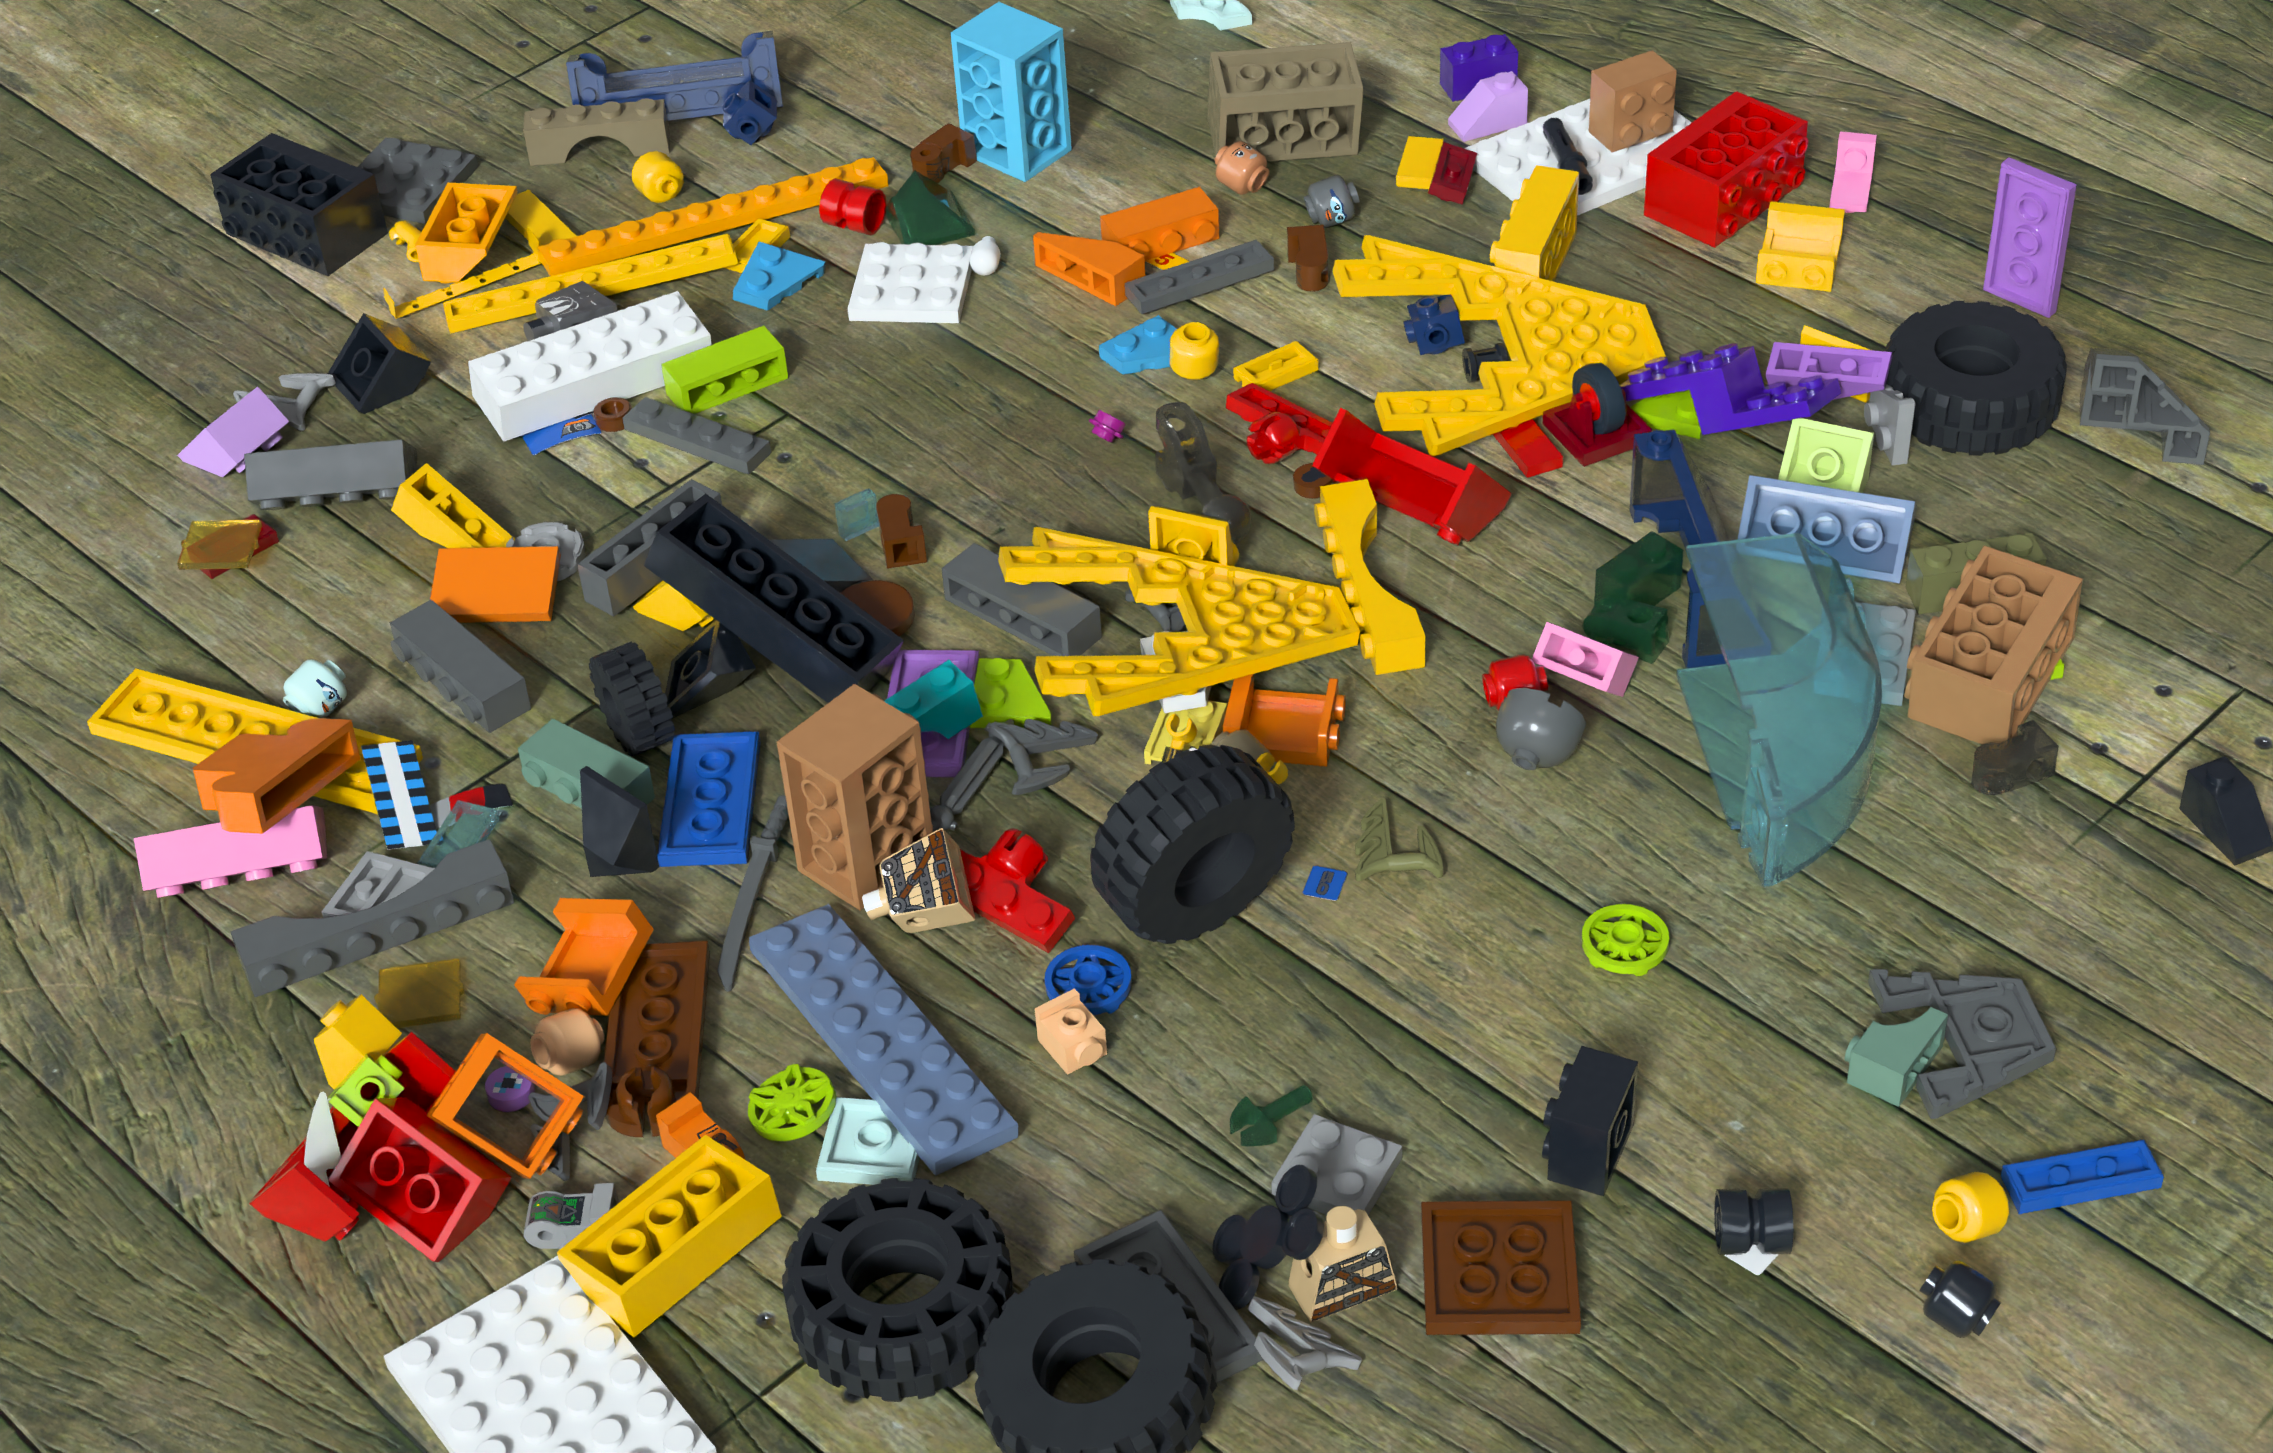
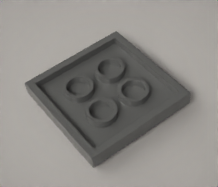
M385 137L358 168L374 174L384 216L426 224L447 183H464L478 168V162L474 154Z

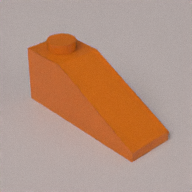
M1041 232L1033 235L1035 265L1114 306L1128 299L1125 296L1124 283L1145 276L1144 255L1118 242Z

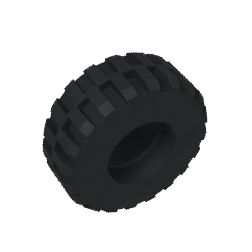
M1953 301L1942 306L1936 304L1928 307L1924 312H1916L1909 316L1891 334L1890 341L1886 345L1885 351L1892 352L1893 356L1886 384L1893 387L1894 391L1902 392L1903 399H1914L1915 408L1911 434L1920 443L1929 447L1933 445L1942 448V451L1964 452L1975 456H1982L1983 453L1992 452L1995 455L2007 453L2012 448L2018 447L2020 449L2029 445L2035 437H2041L2059 415L2067 371L2065 352L2053 332L2047 326H2041L2036 318L2029 314H2021L2015 308L2005 305L2002 307L1990 305V302L1977 301V303Z
M1215 745L1199 746L1198 750H1185L1175 754L1173 759L1165 763L1160 762L1149 770L1150 773L1140 781L1136 780L1126 790L1127 793L1118 803L1115 802L1107 813L1106 821L1097 830L1095 835L1096 845L1094 848H1091L1090 854L1093 885L1126 927L1142 939L1173 944L1177 940L1189 941L1198 938L1199 934L1206 931L1211 932L1223 925V922L1233 915L1236 917L1246 909V905L1267 888L1269 880L1273 875H1277L1282 867L1285 854L1290 851L1293 842L1291 832L1295 831V821L1288 795L1249 753L1225 745L1220 747Z
M898 1178L883 1179L880 1184L868 1187L862 1184L849 1189L848 1194L837 1200L834 1197L819 1209V1214L815 1218L810 1217L797 1233L798 1241H794L789 1247L785 1258L786 1271L782 1275L783 1292L793 1341L798 1344L799 1353L806 1364L815 1370L818 1369L819 1376L837 1388L843 1385L847 1387L848 1393L866 1399L870 1395L882 1397L883 1401L901 1402V1398L918 1396V1399L935 1395L937 1390L947 1386L952 1389L963 1383L968 1378L967 1374L975 1369L977 1352L981 1346L986 1347L983 1336L994 1317L997 1319L1003 1312L1002 1306L1014 1294L1010 1253L1006 1247L1005 1235L999 1224L992 1218H989V1211L972 1198L966 1200L964 1193L944 1184L943 1187L933 1185L930 1180L913 1178V1181H899ZM897 1273H918L939 1281L937 1286L924 1296L901 1304H880L859 1296L873 1282Z
M1093 1259L1092 1264L1083 1265L1073 1262L1060 1266L1061 1270L1045 1276L1044 1273L1029 1281L1028 1288L1019 1295L1015 1292L1004 1303L1002 1314L998 1319L993 1318L983 1336L986 1347L981 1346L977 1352L975 1371L978 1375L975 1383L977 1401L983 1411L984 1419L997 1447H1000L1002 1453H1183L1185 1450L1190 1452L1203 1435L1200 1425L1201 1423L1206 1424L1210 1420L1214 1409L1215 1401L1212 1393L1217 1387V1372L1212 1359V1351L1193 1304L1186 1295L1177 1292L1175 1284L1168 1278L1157 1273L1150 1276L1147 1267L1130 1262H1125L1124 1266L1115 1264L1114 1260ZM1114 1352L1127 1354L1139 1359L1138 1366L1129 1381L1117 1392L1104 1399L1078 1404L1064 1402L1053 1397L1055 1389L1065 1373L1085 1358L1101 1353Z

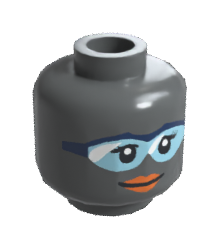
M1334 175L1311 184L1308 187V195L1303 197L1313 224L1319 222L1320 225H1324V228H1329L1352 219L1355 215L1354 204L1360 202L1353 182L1346 184L1340 175Z

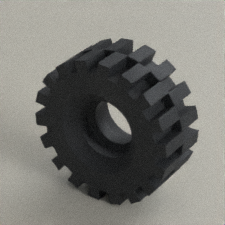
M635 642L625 643L589 659L590 679L595 686L593 688L595 696L600 701L599 707L602 713L605 714L606 722L610 730H613L617 742H621L623 750L628 752L629 756H636L674 738L675 734L673 731H675V726L671 720L673 718L671 709L668 708L666 703L668 702L667 696L662 692L659 677L655 676L653 672L654 667L650 660H646L645 653L642 649L638 648Z

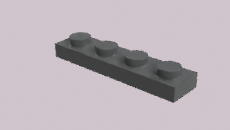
M1256 239L1124 283L1125 296L1141 314L1154 312L1162 307L1190 300L1195 296L1223 289L1228 285L1273 271L1274 258Z
M648 397L642 399L622 417L626 431L748 475L771 454L770 441Z

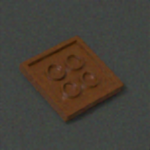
M1572 1201L1421 1202L1426 1335L1580 1334L1581 1316Z

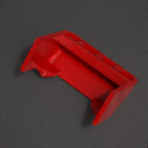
M1343 408L1339 409L1312 464L1314 468L1337 484L1368 479L1377 503L1439 529L1438 537L1457 546L1461 540L1470 542L1505 509L1512 495L1511 492L1476 465L1468 463L1465 470L1375 432Z
M410 1032L383 1055L403 1072L398 1080L405 1088L396 1098L406 1097L426 1113L430 1111L456 1072L413 1032ZM368 1082L361 1087L360 1094L363 1098L370 1100L378 1096L380 1089L377 1084ZM332 1106L330 1113L342 1157L358 1127ZM305 1137L249 1204L262 1216L326 1242L334 1236L340 1241L358 1222L359 1218L357 1216L360 1213L356 1209L359 1204L331 1182H329L328 1186L304 1165ZM335 1168L326 1170L328 1179Z

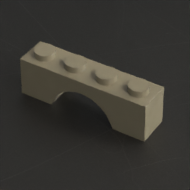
M645 98L636 102L625 103L611 101L602 105H571L567 108L557 109L537 108L532 111H525L523 132L530 166L565 163L569 151L576 143L594 136H605L620 141L629 148L634 157L642 156L652 151L669 154L670 132L664 99L653 100Z

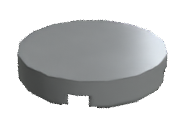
M543 522L530 525L520 531L521 536L515 540L512 537L506 544V547L558 546L561 558L557 581H561L574 574L578 570L577 564L586 556L581 533L576 529L575 532L568 529V525L559 522Z

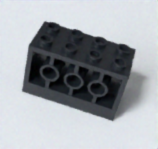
M269 134L210 174L214 187V197L218 202L222 216V226L226 234L325 276H330L388 234L373 173L276 134Z

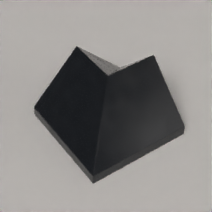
M717 620L713 621L671 661L665 694L668 699L666 703L668 708L671 709L673 718L732 691L756 669L739 637Z
M585 766L580 770L583 847L590 877L652 873L657 870L659 864L647 805L590 767Z

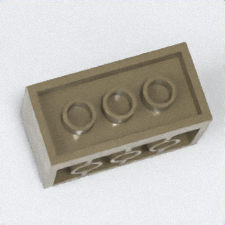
M1351 42L1210 52L1207 120L1215 155L1223 146L1227 145L1229 147L1237 141L1247 143L1262 153L1267 161L1358 154L1363 84Z

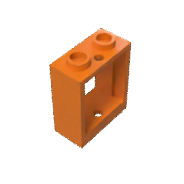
M488 1033L480 1034L426 1116L520 1177L531 1179L534 1173L541 1176L551 1164L557 1153L551 1147L561 1131L569 1134L579 1121L583 1110L578 1105L584 1096ZM493 1058L560 1100L522 1159L514 1156L455 1117Z

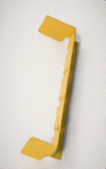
M527 226L529 246L533 250V254L519 258L516 262L506 263L493 270L485 271L481 275L472 276L464 281L449 285L450 287L438 289L424 296L422 295L417 297L416 300L401 303V305L396 307L386 289L383 288L384 298L389 305L390 314L395 319L539 265L541 264L537 249L539 240L530 227Z

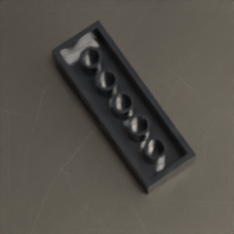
M704 494L657 531L644 563L647 569L827 703L831 702L853 684L866 691L872 689L889 673L904 642L902 638L707 494Z

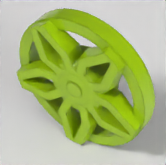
M1615 904L1603 907L1588 917L1582 929V947L1589 958V962L1595 968H1602L1619 974H1634L1637 977L1647 974L1648 970L1657 966L1665 958L1669 948V931L1664 921L1654 912L1637 905ZM1622 916L1617 922L1614 923L1602 922L1609 918ZM1642 920L1654 927L1657 932L1647 929L1643 930ZM1590 937L1599 943L1596 948L1592 945ZM1609 951L1612 952V953H1610V954H1608V955H1605V956L1603 955V954L1606 953V952H1609ZM1634 955L1639 960L1633 961L1629 956ZM1620 956H1622V960H1623V961H1617V960H1618V958H1619Z
M799 1064L788 1065L786 1070L771 1076L758 1088H753L749 1095L748 1117L754 1130L765 1139L772 1141L799 1139L814 1132L827 1121L836 1105V1091L830 1078L822 1071L810 1067H800ZM795 1081L794 1085L789 1086L790 1082ZM825 1097L822 1106L815 1113L813 1104H816ZM761 1108L764 1112L760 1119H758L759 1109ZM786 1123H787V1124H791V1123L797 1124L796 1126L789 1127V1128H779V1127L783 1126V1125L786 1124Z

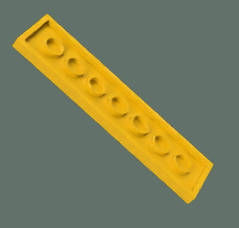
M135 668L91 716L87 723L91 734L199 764L238 735H288L287 730L290 726L304 720L318 718ZM354 728L360 760L313 796L378 814L361 746L401 742V740ZM413 744L419 764L423 759L421 748L419 745Z

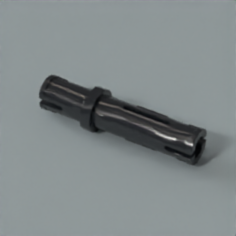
M1550 118L1546 120L1543 124L1542 132L1558 161V169L1579 172L1578 195L1588 193L1592 189L1593 179L1587 170L1586 158L1575 148L1561 119Z

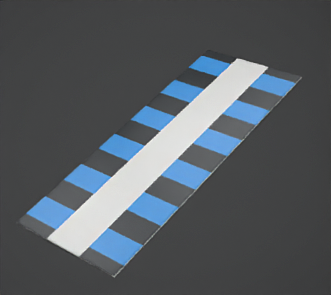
M413 741L362 745L361 749L387 850L440 844Z

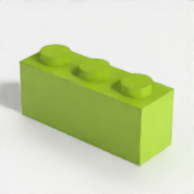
M764 325L661 364L667 396L678 409L692 414L702 412L788 379L784 347Z

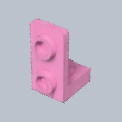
M1840 132L1829 208L1845 209V213L1867 211L1877 135Z

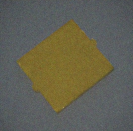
M261 520L192 521L186 540L181 541L182 551L177 562L179 570L248 568L254 549L259 548L258 537L262 527Z
M459 959L380 969L379 993L374 996L378 1011L396 1028L461 1019V995L465 993V988L461 982Z

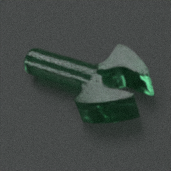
M1301 1085L1264 1107L1255 1106L1247 1096L1244 1097L1231 1114L1229 1120L1230 1134L1239 1131L1246 1125H1254L1240 1132L1241 1146L1254 1147L1277 1142V1128L1274 1126V1123L1312 1102L1313 1095L1311 1090L1307 1086Z

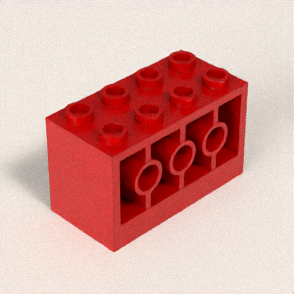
M1738 91L1734 92L1647 154L1644 216L1711 247H1717L1768 209L1770 201L1779 202L1781 198L1802 184L1805 177V151L1808 147V121Z

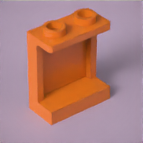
M1254 674L1236 678L1233 681L1223 723V732L1249 731L1271 752L1275 762L1281 760L1283 763L1327 767L1330 749L1338 750L1340 724H1336V720H1344L1346 695H1339L1338 679L1329 678L1326 695L1254 689Z
M560 898L553 913L565 928L564 933L540 976H519L514 986L525 999L526 1005L539 1014L547 1015L576 1008L583 1010L588 1015L608 1016L654 929L633 900Z

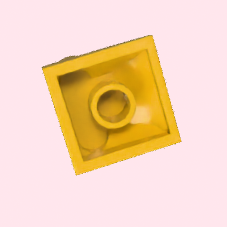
M1150 507L1148 515L1151 550L1230 566L1236 565L1239 559V551L1231 541L1229 522L1223 519L1166 507Z

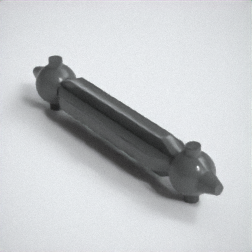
M1009 719V720H1007V721H1005V722H998V723H1005V724H1012V725H1014V720ZM988 723L985 728L989 732V738L980 742L940 796V805L933 808L930 807L933 832L941 828L944 830L949 828L953 831L955 830L958 823L954 821V815L962 812L1002 757L1003 748L1006 746L1003 741L990 733L991 723Z

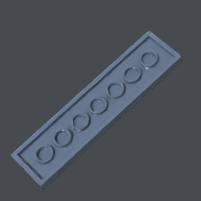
M829 904L749 937L752 954L872 1100H876L880 1105L881 1111L908 1143L910 1142L915 1148L918 1156L935 1176L1018 1138V1123Z

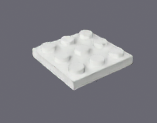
M884 242L865 244L848 305L849 321L959 323L972 271L970 256L973 246H960L958 244L924 245L921 243L905 245L887 244Z

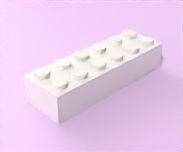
M676 291L468 361L472 396L504 442L594 411L595 406L605 399L613 397L628 399L665 386L661 364L710 346L711 334L680 293Z

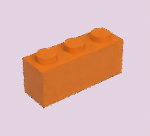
M1200 187L1100 216L1102 240L1118 242L1144 255L1145 261L1219 239L1218 208Z

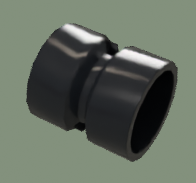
M1716 1189L1714 1226L1718 1254L1742 1255L1747 1253L1752 1245H1756L1762 1254H1791L1794 1228L1792 1200L1789 1189H1759L1754 1198H1751L1746 1190Z

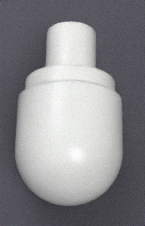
M983 237L981 241L973 246L971 251V268L975 273L982 276L994 273L999 265L1001 253L993 237Z

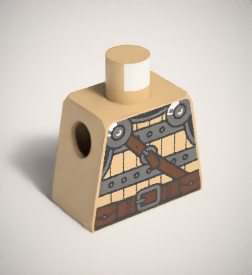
M943 828L883 859L879 867L884 887L862 896L864 908L871 920L890 914L892 920L907 933L968 923L975 920L959 845Z
M1347 1206L1332 1208L1327 1213L1323 1237L1314 1253L1304 1260L1293 1258L1289 1288L1310 1323L1397 1290L1386 1244L1365 1210H1353Z

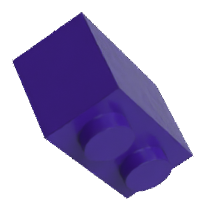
M1505 34L1490 35L1485 39L1458 42L1453 46L1440 48V85L1452 102L1465 99L1481 79L1495 76L1501 72L1511 71L1518 77V50Z

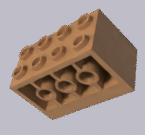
M1984 546L1975 561L1971 559L1967 561L1961 575L1960 585L1957 589L1952 587L1949 590L1944 601L1942 614L1940 617H1932L1926 630L1925 641L1921 646L1916 644L1909 655L1907 669L1912 670L1904 694V697L1909 699L1908 718L1990 748L1997 745L1995 746L1996 750H2000V743L2002 748L2004 742L2007 741V747L2005 743L2003 750L2006 752L2010 739L2013 738L2014 741L2052 677L2056 664L2060 659L2062 660L2075 638L2083 579Z
M853 684L778 740L777 748L798 871L861 911L864 908L863 894L884 887L879 867L882 860L933 832V825L931 822L919 722L912 715L903 713L884 702L877 694H871L858 685Z

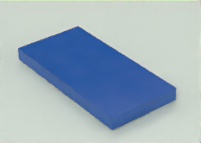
M759 732L679 734L674 736L657 854L659 867L747 864L761 744Z

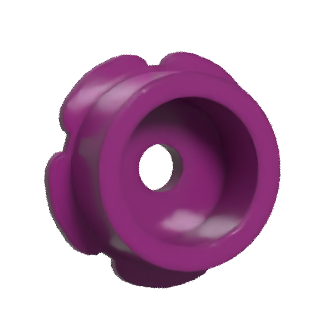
M1098 410L1094 419H1089V422L1094 425L1092 433L1112 443L1115 437L1124 438L1121 433L1126 424L1117 418Z

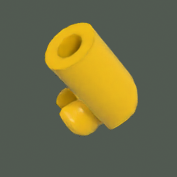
M408 221L395 222V227L389 230L390 239L396 238L397 245H403L406 242L407 258L412 262H419L415 244L421 231Z

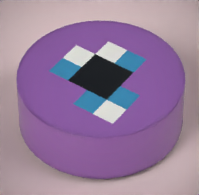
M508 1066L501 1067L492 1072L485 1082V1090L490 1105L494 1109L503 1112L522 1109L530 1103L528 1099L529 1094L535 1092L534 1084Z

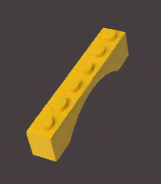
M1368 479L1320 486V503L1314 504L1315 519L1318 528L1324 527L1323 540L1326 552H1333L1334 554L1332 555V566L1335 578H1342L1343 580L1341 581L1342 594L1347 604L1352 606L1350 611L1360 629V647L1363 658L1371 660L1375 675L1425 667V633L1416 609L1398 600L1383 589L1371 576L1363 561L1369 545L1377 536V503Z

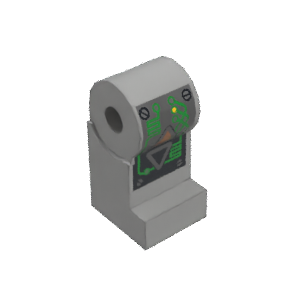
M614 1183L594 1184L593 1193L564 1195L556 1191H543L533 1195L529 1200L524 1238L534 1247L540 1249L559 1248L560 1250L619 1203Z

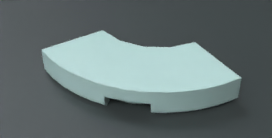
M1170 0V4L1178 19L1205 20L1214 24L1219 30L1252 25L1251 12L1237 0Z

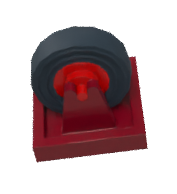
M1591 363L1582 366L1574 373L1571 402L1543 411L1542 424L1583 467L1632 450L1634 434L1652 432V429L1626 404L1624 389H1621L1611 370L1602 363Z

